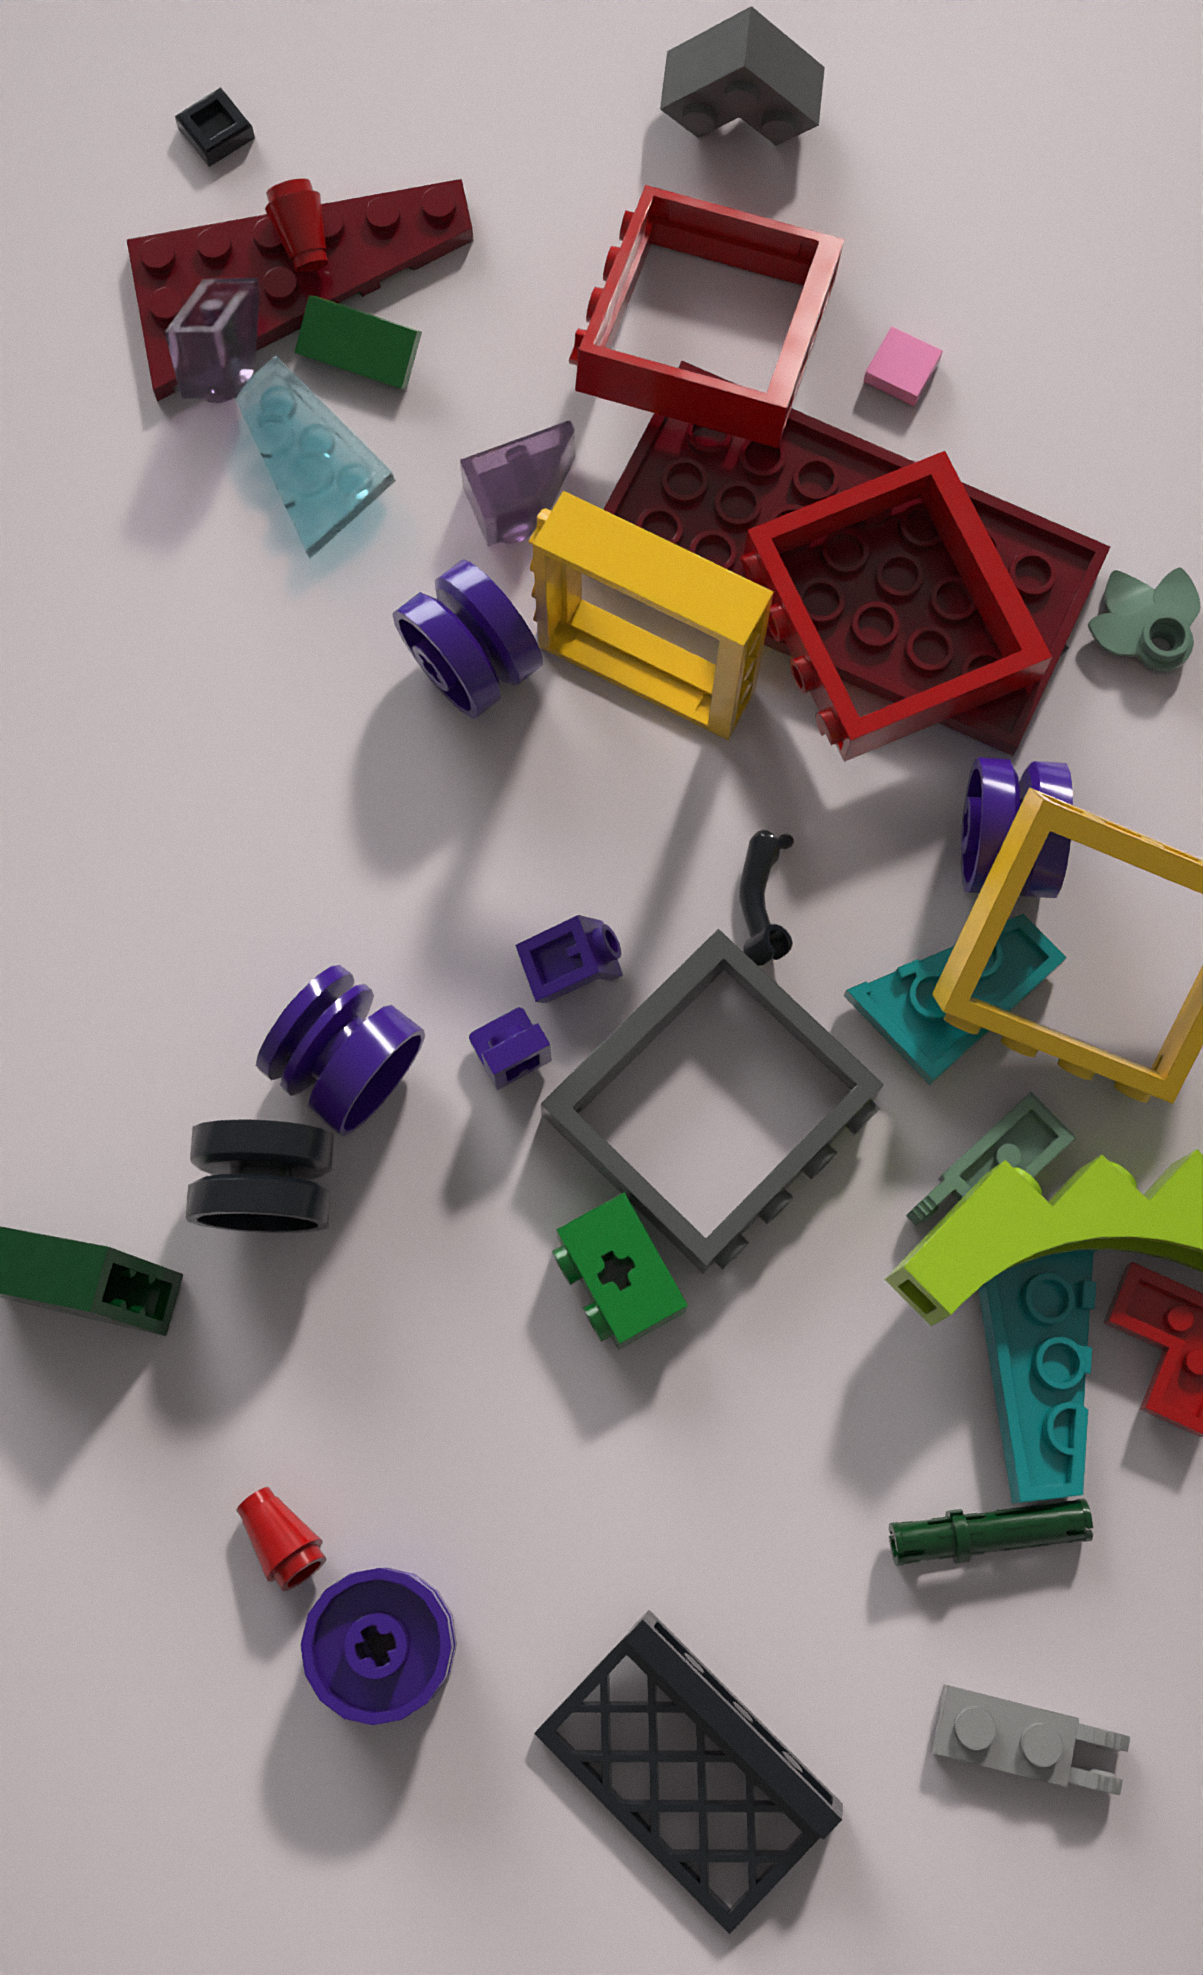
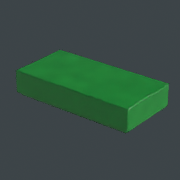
M309 295L294 353L400 389H407L422 331Z

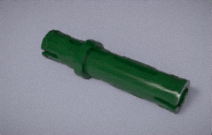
M1085 1498L1056 1504L1025 1506L985 1513L963 1514L962 1509L948 1510L945 1517L914 1522L889 1523L888 1527L891 1554L896 1566L953 1558L954 1563L970 1562L972 1555L1050 1546L1051 1544L1067 1542H1088L1093 1539V1532L1091 1531V1528H1093L1092 1515Z

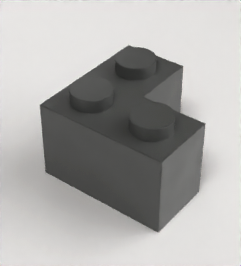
M750 6L667 51L660 110L697 138L737 118H741L777 146L819 126L825 67Z

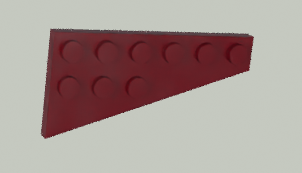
M462 179L321 204L327 249L326 255L329 263L325 267L309 273L295 272L293 262H291L267 214L126 239L152 388L157 402L175 393L174 386L200 373L205 378L221 370V362L249 348L258 351L299 330L302 325L309 295L339 303L358 292L364 297L380 289V281L406 268L415 271L474 241Z

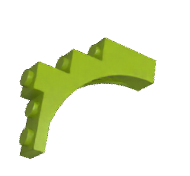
M1196 1149L1172 1163L1144 1194L1137 1189L1134 1177L1124 1167L1115 1162H1109L1101 1154L1078 1169L1049 1201L1041 1195V1187L1029 1173L1020 1168L1012 1167L1004 1160L986 1173L884 1280L930 1326H933L951 1316L984 1283L999 1273L1018 1264L1047 1255L1078 1250L1133 1252L1170 1260L1203 1273V1154Z

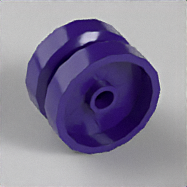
M462 559L435 580L437 599L419 592L394 611L392 615L394 624L403 642L428 678L455 707L473 719L480 716L501 699L499 679L513 686L520 684L543 666V656L525 620L504 592L475 564Z
M982 757L974 759L966 789L961 826V874L965 893H980L1029 787L1073 805L1071 772L1067 763L1031 762L1024 770L1019 781L1017 772L1010 759ZM1051 831L1049 832L1020 896L1057 898L1067 870L1071 839Z
M376 1568L350 1573L325 1589L307 1615L300 1645L304 1674L318 1699L343 1719L369 1725H378L403 1720L435 1697L451 1673L457 1648V1639L453 1615L437 1589L414 1573L392 1568ZM377 1631L381 1635L391 1633L394 1637L395 1647L387 1651L388 1656L386 1657L377 1656L371 1649V1637Z

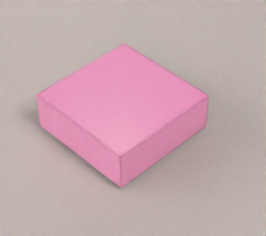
M891 326L867 368L863 382L915 407L938 366L943 351Z

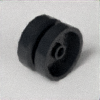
M217 1120L193 1126L190 1153L191 1163L201 1171L212 1175L200 1178L188 1185L187 1222L216 1229L260 1233H302L328 1228L330 1191L322 1185L309 1180L321 1177L332 1171L334 1134L322 1128L271 1120Z

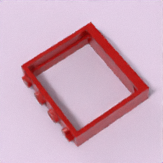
M645 185L635 212L625 210L619 234V240L622 241L620 248L611 246L603 271V281H606L604 288L595 286L591 293L586 313V322H589L587 330L578 328L575 333L574 347L569 357V364L577 366L575 391L778 448L835 283L844 239ZM652 244L804 286L767 393L610 349Z
M946 451L747 530L744 555L739 557L747 573L746 579L774 592L768 628L777 642L785 641L793 657L790 660L793 679L801 693L810 692L819 710L815 714L821 736L826 734L831 745H836L844 762L1041 681L1052 659L1045 641ZM920 497L1003 658L859 717L779 554Z

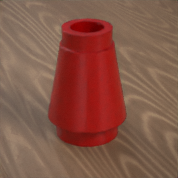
M305 178L287 180L272 186L266 192L269 203L266 205L265 211L291 262H293L295 272L309 273L328 265L320 193L314 191L311 181Z
M264 1487L254 1492L237 1507L236 1511L242 1519L243 1526L267 1581H276L282 1591H287L300 1585L315 1574L326 1562V1557L320 1549L323 1540L286 1506L279 1497L275 1496L269 1487Z

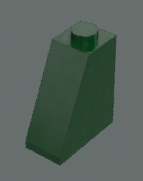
M0 1226L1 1298L167 1336L183 1278L182 1273L109 1246Z

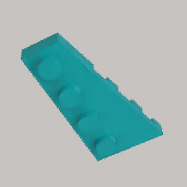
M1099 1250L1071 1251L1047 1255L1021 1263L999 1273L978 1289L1012 1504L1083 1495L1088 1409L1084 1407L1086 1375L1091 1374L1092 1347H1088L1090 1310L1095 1309L1097 1283L1092 1281L1094 1252Z

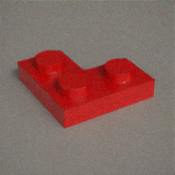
M1131 1262L1125 1267L1103 1323L1163 1350L1139 1410L1198 1437H1203V1293Z

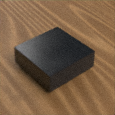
M221 87L175 115L178 129L209 167L255 139L252 125Z

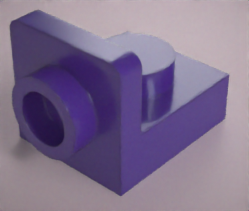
M576 915L515 945L535 1002L548 1003L597 979L613 981L623 976L618 962L622 954L620 943L614 931L607 924H604L602 920Z
M520 1007L469 1034L470 1043L496 1090L507 1086L552 1061L550 1043L539 1023L532 1025L525 1010Z

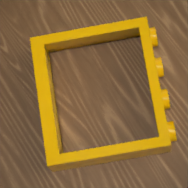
M563 490L552 511L546 508L540 511L537 516V527L528 541L530 545H533L530 571L534 573L535 583L531 596L536 599L533 621L537 622L539 648L729 740L756 689L774 592ZM581 573L718 639L719 646L716 665L582 600Z
M1029 787L932 995L941 1010L946 1013L944 1020L960 1030L976 1035L981 1027L1002 1035L1001 1043L1022 1055L1034 1058L1039 1050L1059 1058L1058 1066L1077 1077L1092 1080L1095 1073L1116 1081L1114 1088L1132 1099L1148 1103L1151 1096L1174 1104L1203 1046V965L1151 1068L972 997L973 991L1050 831L1203 894L1202 859Z

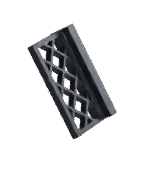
M650 1610L635 1623L621 1641L534 1733L729 1934L820 1838L824 1840L842 1821L843 1803ZM626 1655L647 1675L648 1701H610L609 1673ZM600 1684V1701H584ZM657 1686L672 1701H657ZM572 1713H601L602 1750H575L559 1734L557 1729ZM610 1713H648L649 1750H611ZM657 1713H685L696 1724L697 1750H658ZM705 1734L721 1750H706ZM588 1762H602V1777ZM611 1762H649L650 1800L623 1799L612 1788ZM659 1762H697L698 1800H659ZM706 1762H733L746 1775V1800H707ZM754 1784L770 1800H755ZM637 1812H651V1827ZM660 1812H698L699 1849H672L660 1837ZM707 1812H747L748 1850L708 1849ZM755 1812L784 1813L802 1832L785 1850H756ZM685 1862H700V1877ZM709 1862L748 1863L749 1889L731 1908L709 1887ZM757 1863H772L757 1879Z

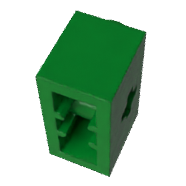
M625 1192L556 1229L557 1239L561 1246L553 1250L552 1254L569 1285L579 1280L583 1284L592 1303L583 1307V1310L601 1342L612 1337L618 1350L686 1313L688 1304ZM610 1259L613 1260L618 1268L626 1265L632 1268L627 1273V1287L621 1291L614 1282H608L604 1285L600 1282L605 1276L604 1263Z

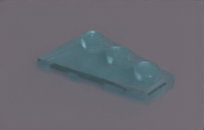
M276 355L233 393L310 559L396 481L392 471Z

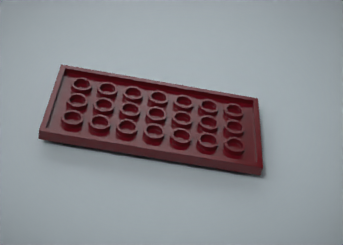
M681 361L678 367L733 383L685 361ZM793 408L791 409L778 448L654 413L603 510L746 578L747 573L739 557L744 555L748 529L915 463V461ZM962 482L1045 641L1052 659L1041 681L944 720L940 724L1014 756L1111 546ZM920 497L779 554L841 680L896 703L1003 658ZM767 625L764 645L792 657L785 641L777 642Z

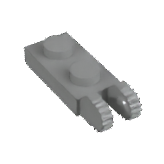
M944 1684L931 1752L936 1755L1067 1787L1069 1782L1086 1788L1120 1795L1123 1779L1116 1778L1113 1773L1094 1768L1086 1770L1071 1766L1076 1739L1095 1744L1097 1748L1118 1753L1119 1751L1128 1752L1130 1736L1080 1724V1718Z

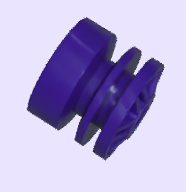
M335 965L318 974L283 1010L267 1034L258 1052L255 1066L271 1081L282 1078L280 1086L290 1096L303 1092L316 1082L310 1094L307 1107L310 1112L343 1137L351 1134L364 1124L390 1096L412 1066L421 1050L426 1035L424 1029L393 1005L383 1006L366 1019L374 998L372 989L365 984L353 987L355 982L353 975L341 965Z

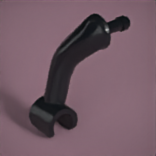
M760 830L750 839L740 881V903L751 937L744 944V953L758 966H762L772 959L778 960L790 952L793 945L792 938L786 929L780 925L770 923L766 910L765 890L770 870L779 858L780 849L791 848L794 839L787 833L776 838L768 830Z

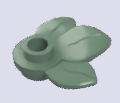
M1178 567L1168 573L1156 589H1153L1148 584L1126 573L1114 570L1109 576L1104 593L1105 608L1108 613L1094 617L1087 624L1094 640L1107 652L1115 656L1137 657L1144 666L1155 671L1167 672L1181 667L1193 650L1194 640L1190 626L1201 609L1200 598L1190 576L1181 567ZM1162 638L1166 640L1171 650L1164 651L1157 648L1152 643V639Z

